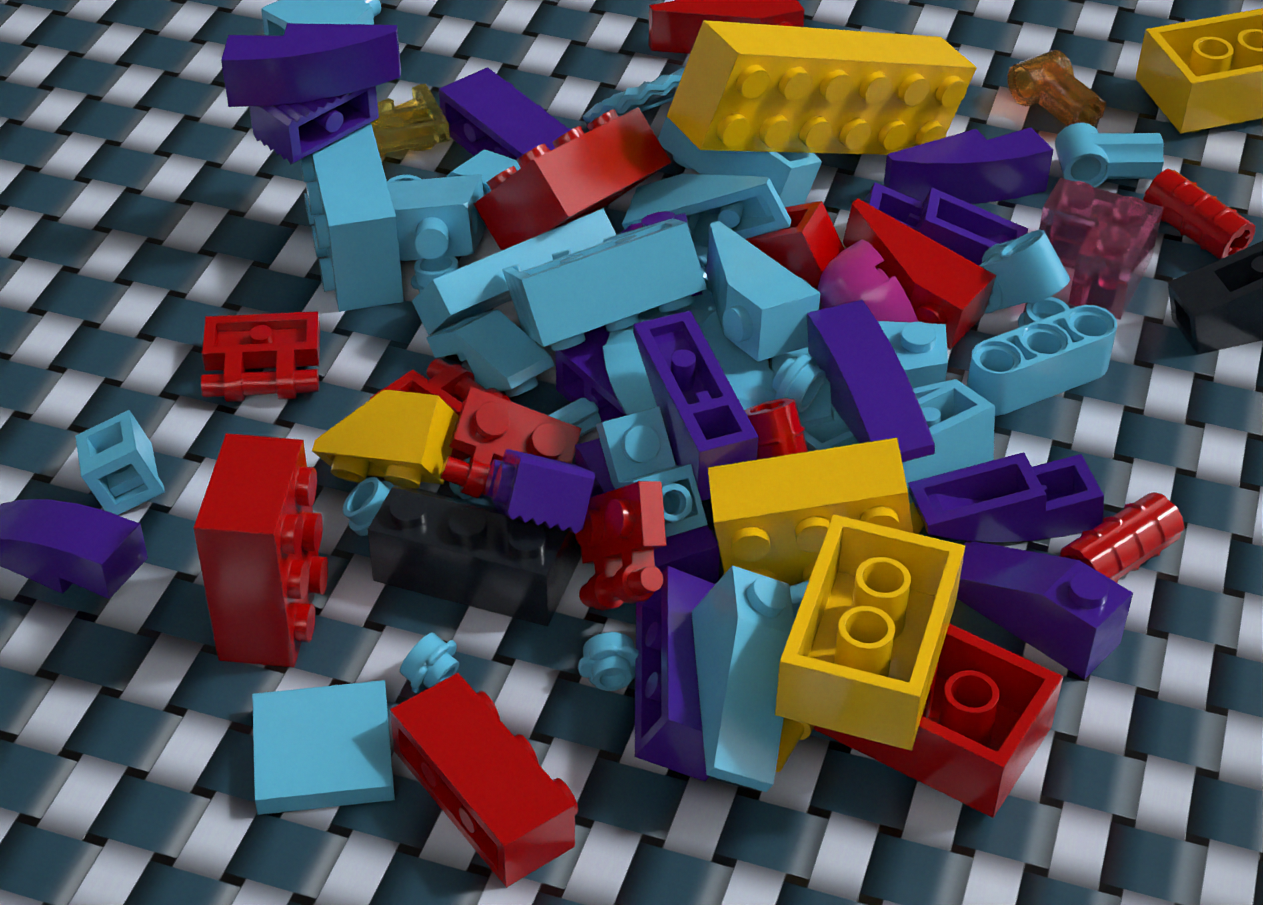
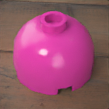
M863 239L833 258L820 276L818 292H820L822 309L863 300L877 321L918 322L912 305L895 275L888 278L882 269H876L875 266L883 262L884 259L869 242Z

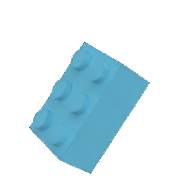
M369 123L300 160L304 183L307 182V193H304L308 222L309 225L314 224L311 228L316 257H327L319 259L324 292L334 290L339 312L404 302L396 214L372 124Z

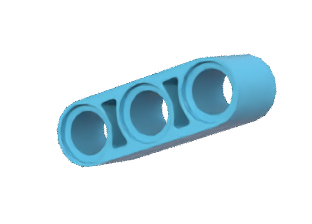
M1082 305L984 340L972 350L967 387L995 405V416H1000L1099 379L1105 375L1109 367L1117 331V320L1111 312L1095 305Z

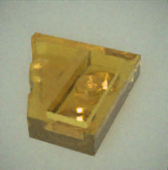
M426 83L412 87L413 99L394 107V100L390 98L378 102L379 118L371 122L380 158L385 156L387 152L404 149L423 151L434 147L437 143L450 141L449 123Z

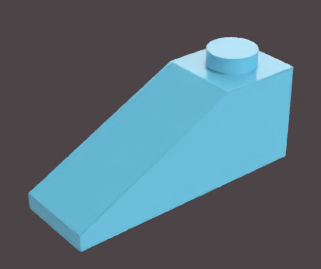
M683 173L638 186L622 225L626 229L631 224L641 223L645 216L656 212L669 211L675 215L686 213L694 246L708 247L709 226L712 222L720 221L735 233L747 239L788 228L792 220L769 177Z
M720 221L710 223L706 274L723 335L757 362L808 347L807 313L819 310L820 292Z
M732 565L692 611L706 775L767 792L774 785L784 717L775 715L779 663L794 623L790 586L788 583Z

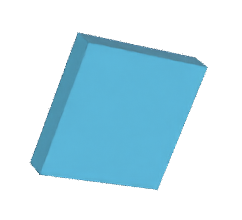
M385 680L252 694L254 784L257 815L395 800Z

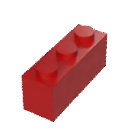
M456 673L390 709L394 752L506 888L575 847V815L578 814V805L572 791L560 778H555L554 780L550 778L539 765L536 753L529 741L519 733L513 735L500 721L495 704L485 692L479 691L476 693L459 673Z

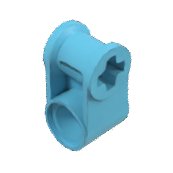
M1044 230L1032 231L1017 239L993 245L985 252L982 257V263L979 265L996 275L985 313H992L1023 303L1031 304L1045 300L1062 290L1070 281V276Z

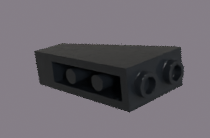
M1263 241L1168 282L1172 320L1198 355L1263 340Z

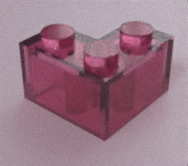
M1064 178L1058 180L1043 206L1039 230H1044L1063 266L1075 269L1068 304L1074 306L1095 305L1108 310L1116 319L1121 320L1152 259L1164 207L1144 202L1137 197L1122 196L1098 189L1085 182L1071 181Z

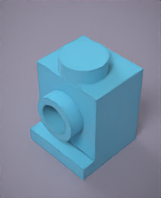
M130 410L75 435L81 477L105 511L119 515L165 493L164 485L158 477L152 443Z

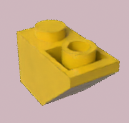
M383 390L315 439L312 452L331 467V474L347 481L362 482L367 476L384 477L386 481L391 482L393 485L415 489L420 487L421 482L444 484V480L440 479V473L447 456H451L453 448L448 446L458 415L439 395Z

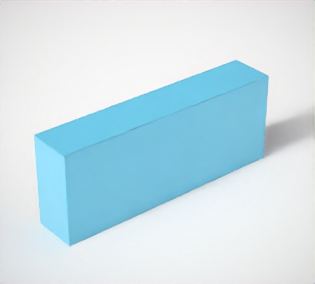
M604 208L435 278L412 300V303L428 335L434 334L469 315L482 313L511 301L512 298L502 271L503 268L519 264L521 271L553 261L552 254L570 249L571 254L604 243V238L614 236L616 233Z

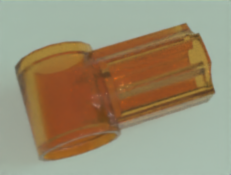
M1051 50L1014 64L1009 69L1007 77L1009 90L1017 103L1022 106H1031L1038 103L1066 126L1075 123H1087L1094 126L1104 115L1106 102L1074 77L1073 68L1068 57L1059 50Z

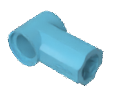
M1075 123L1065 127L1055 140V150L1064 180L1068 186L1076 190L1093 189L1101 185L1106 179H1154L1162 172L1164 165V143L1160 133H1099L1090 124Z

